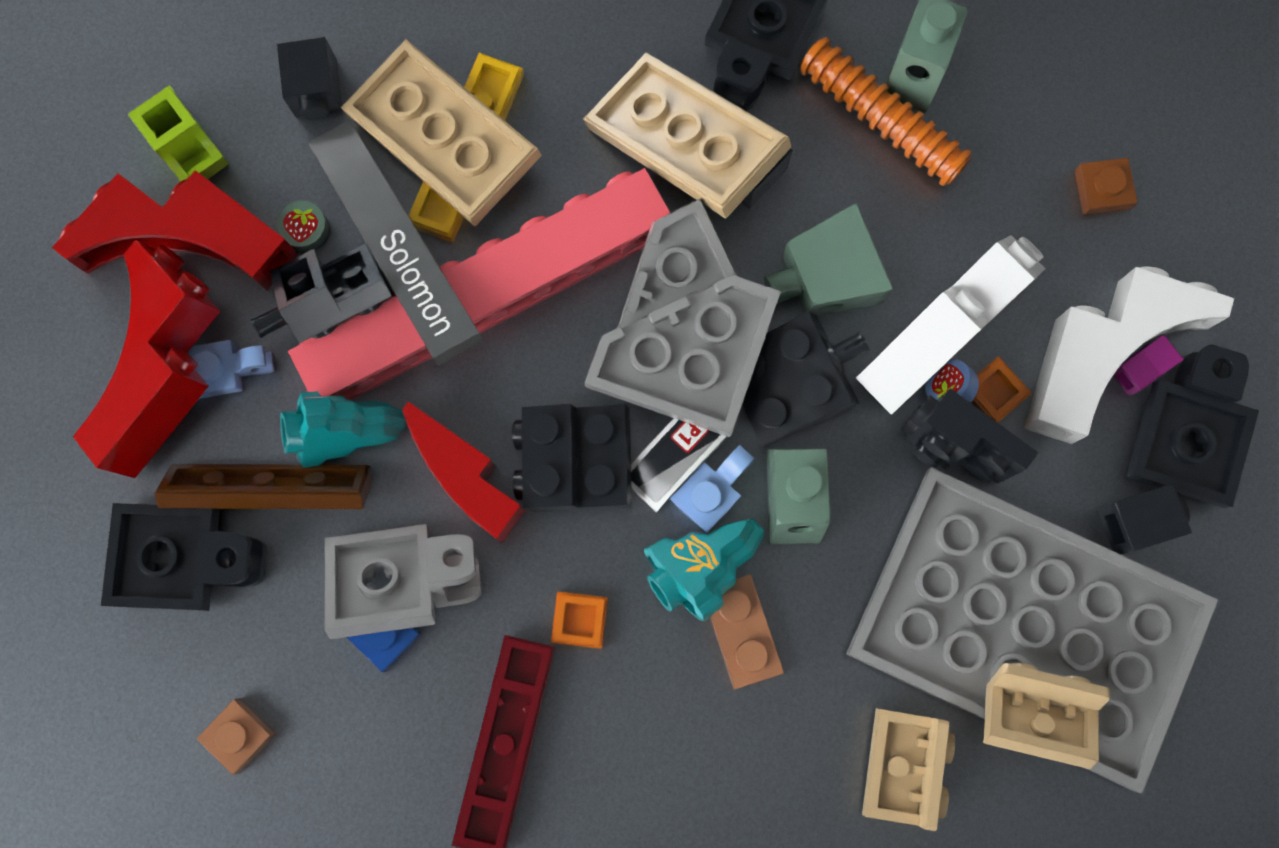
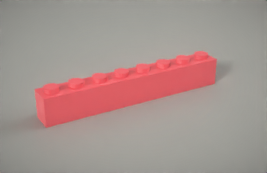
M645 168L634 174L626 171L613 177L606 184V188L591 196L587 193L577 195L570 199L563 206V210L548 218L545 216L532 218L521 226L520 232L505 240L495 238L487 241L476 250V255L460 263L458 261H450L439 267L479 333H482L642 250L652 222L669 214L670 211ZM394 291L391 292L392 296L384 301L375 311L366 315L356 314L344 320L330 334L317 339L311 337L288 350L308 392L318 391L321 396H344L351 401L433 358Z

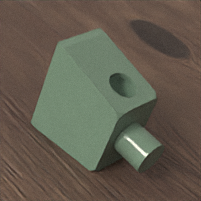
M919 0L886 83L890 87L888 92L891 95L895 92L901 95V103L910 102L913 105L912 109L923 113L927 112L947 70L969 11L966 7L947 0ZM918 65L925 68L926 72L923 78L912 76L908 72L909 67Z
M857 204L845 208L787 242L782 255L787 269L764 277L765 286L781 291L777 304L798 296L804 312L809 311L817 316L882 304L893 290Z
M820 448L766 449L769 544H820L830 524L827 450ZM797 526H809L806 528H792Z

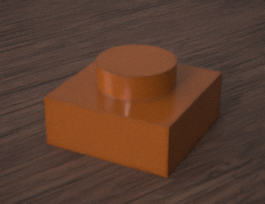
M1129 158L1080 163L1074 170L1083 216L1131 210L1138 203Z

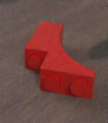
M196 170L172 189L169 200L163 207L117 173L110 182L102 185L96 191L93 201L83 213L63 228L59 240L52 246V249L86 274H89L107 263L123 258L125 252L135 240L154 249L159 245H163L172 251L190 252L221 261L239 270L266 291L272 286L269 271L295 259L298 255L281 235Z
M135 240L124 254L130 279L131 305L127 335L122 353L105 392L88 418L73 435L75 441L96 468L131 478L138 476L209 387L195 370L198 363L187 353L220 313L218 307L207 297V293L210 291L208 286L181 268L185 262L180 256L163 245H159L154 249L138 240Z

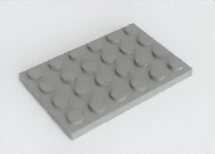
M931 467L925 473L846 654L985 720L987 684L1004 663H1027L1035 666L1038 671L1063 677L1071 675L1081 676L1088 679L1092 684L1108 687L1110 689V700L1099 710V762L1088 770L1134 792L1143 794L1218 599Z

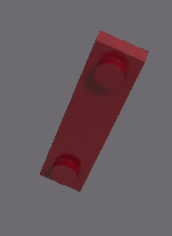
M504 635L451 846L459 848H507L556 647Z

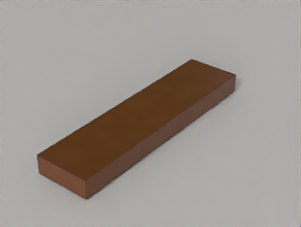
M172 464L154 494L158 508L363 509L372 483L371 466L319 465L303 468L302 465Z

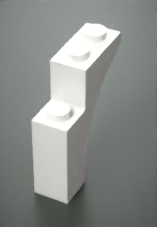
M1010 235L998 241L952 287L942 292L856 379L892 415L1046 269L1039 263L1044 257L1043 254L1023 236L1016 240Z
M1147 266L1135 267L1118 281L1108 318L1105 317V313L1102 310L1091 306H1071L1055 320L1024 429L1069 444L1087 437L1099 400L1108 382L1132 352L1143 343L1161 335L1186 330H1208L1230 317L1234 298L1217 293V289L1212 285L1202 282L1185 283L1170 278L1169 274L1162 269Z

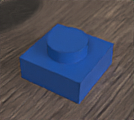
M414 627L346 638L381 672H387L422 634Z

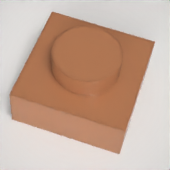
M233 699L198 736L197 740L232 775L239 774L276 733L241 699Z

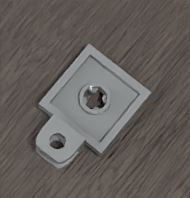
M427 524L325 538V632L329 639L435 625L434 603L436 608L461 605L478 599L482 594L480 565L474 554L473 540L469 536L453 534L430 537ZM454 552H457V553H460V554H461V555L447 556L448 554L454 553ZM385 572L387 579H391L388 585L378 590H374L373 587H366L367 583L375 581L376 573ZM467 582L465 585L460 586V587L454 586V585H459V584H463V583Z

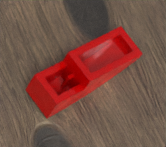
M407 402L402 411L412 438L430 471L446 493L475 523L500 543H503L525 513V510L520 504L487 482L497 466L489 457L410 402Z

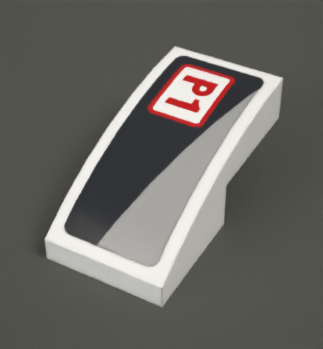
M673 418L631 464L632 490L657 513L694 471L726 440L727 436Z

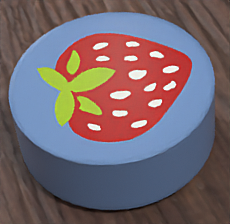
M950 359L926 382L927 397L931 395L938 400L951 388L971 403L978 392L979 379L976 372L963 361Z

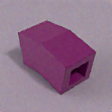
M1161 335L1123 362L1113 377L1130 397L1144 389L1184 359L1166 336Z

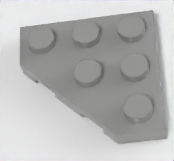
M700 199L652 222L617 328H624L648 317L649 313L683 297L689 298L704 291L731 275L737 276Z
M731 275L689 298L683 297L649 313L648 317L633 324L612 330L601 336L584 383L585 387L731 437L781 291Z

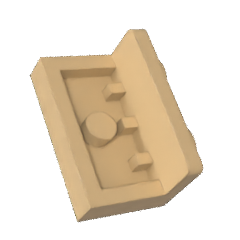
M1004 663L986 687L983 743L1091 769L1099 762V710L1110 700V689L1092 684L1088 679L1081 676L1071 675L1063 677L1038 671L1035 666L1027 663Z
M876 708L862 815L869 818L916 825L925 830H937L938 819L945 818L949 803L947 786H942L945 764L950 765L952 763L955 752V735L953 732H949V721Z

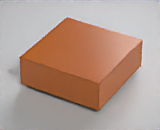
M998 356L977 374L979 388L971 404L998 423L1033 393Z
M557 591L551 643L603 649L608 597Z

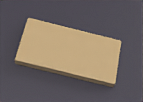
M406 39L341 106V109L348 117L474 226L489 213L542 156L536 146Z
M647 52L583 118L590 131L696 200L700 199L702 204L724 218H727L791 148L789 136Z

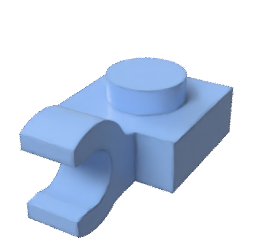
M232 340L192 346L187 353L198 363L195 370L209 385L199 399L242 392L241 377L275 372L273 352H265L263 345L246 347L238 351L237 343Z
M739 445L716 472L703 462L673 494L670 501L701 530L708 534L741 498V495L731 486L748 469L755 458Z

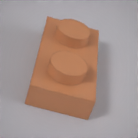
M749 574L737 578L736 584L722 595L724 605L710 616L733 689L784 674L752 576Z

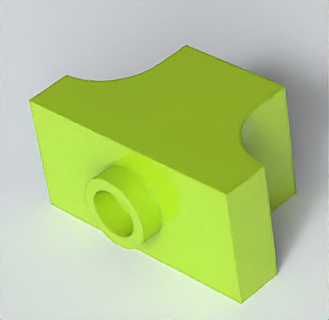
M170 85L128 113V116L153 150L164 160L180 181L187 179L194 170L206 179H209L229 165L228 161Z

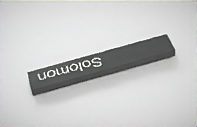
M348 120L308 142L309 147L437 366L439 367L482 342L483 339L351 121Z

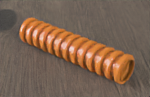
M824 37L818 40L804 56L800 64V73L804 76L812 75L811 82L815 85L822 83L824 85L823 91L826 94L833 92L836 102L841 103L844 101L847 103L845 109L849 112L857 111V118L860 121L867 119L870 122L869 128L871 130H881V138L884 140L891 138L893 140L892 146L895 149L902 147L905 150L903 155L906 158H911L912 156L916 158L915 165L919 168L926 166L929 169L927 174L930 177L937 175L941 178L939 181L941 186L950 185L969 163L972 152L969 149L964 151L959 149L960 142L956 139L952 142L947 139L948 133L945 130L938 132L935 129L937 124L934 121L925 122L923 120L925 114L921 111L915 114L912 111L913 105L910 102L901 103V95L896 92L891 95L888 92L890 87L887 84H877L878 77L874 74L867 76L865 74L866 68L861 64L856 67L853 57L850 55L843 57V49L838 46L832 48V41L829 38Z

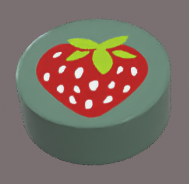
M299 200L288 204L281 210L277 218V231L294 250L308 252L319 248L325 242L329 234V222L316 204L310 201Z

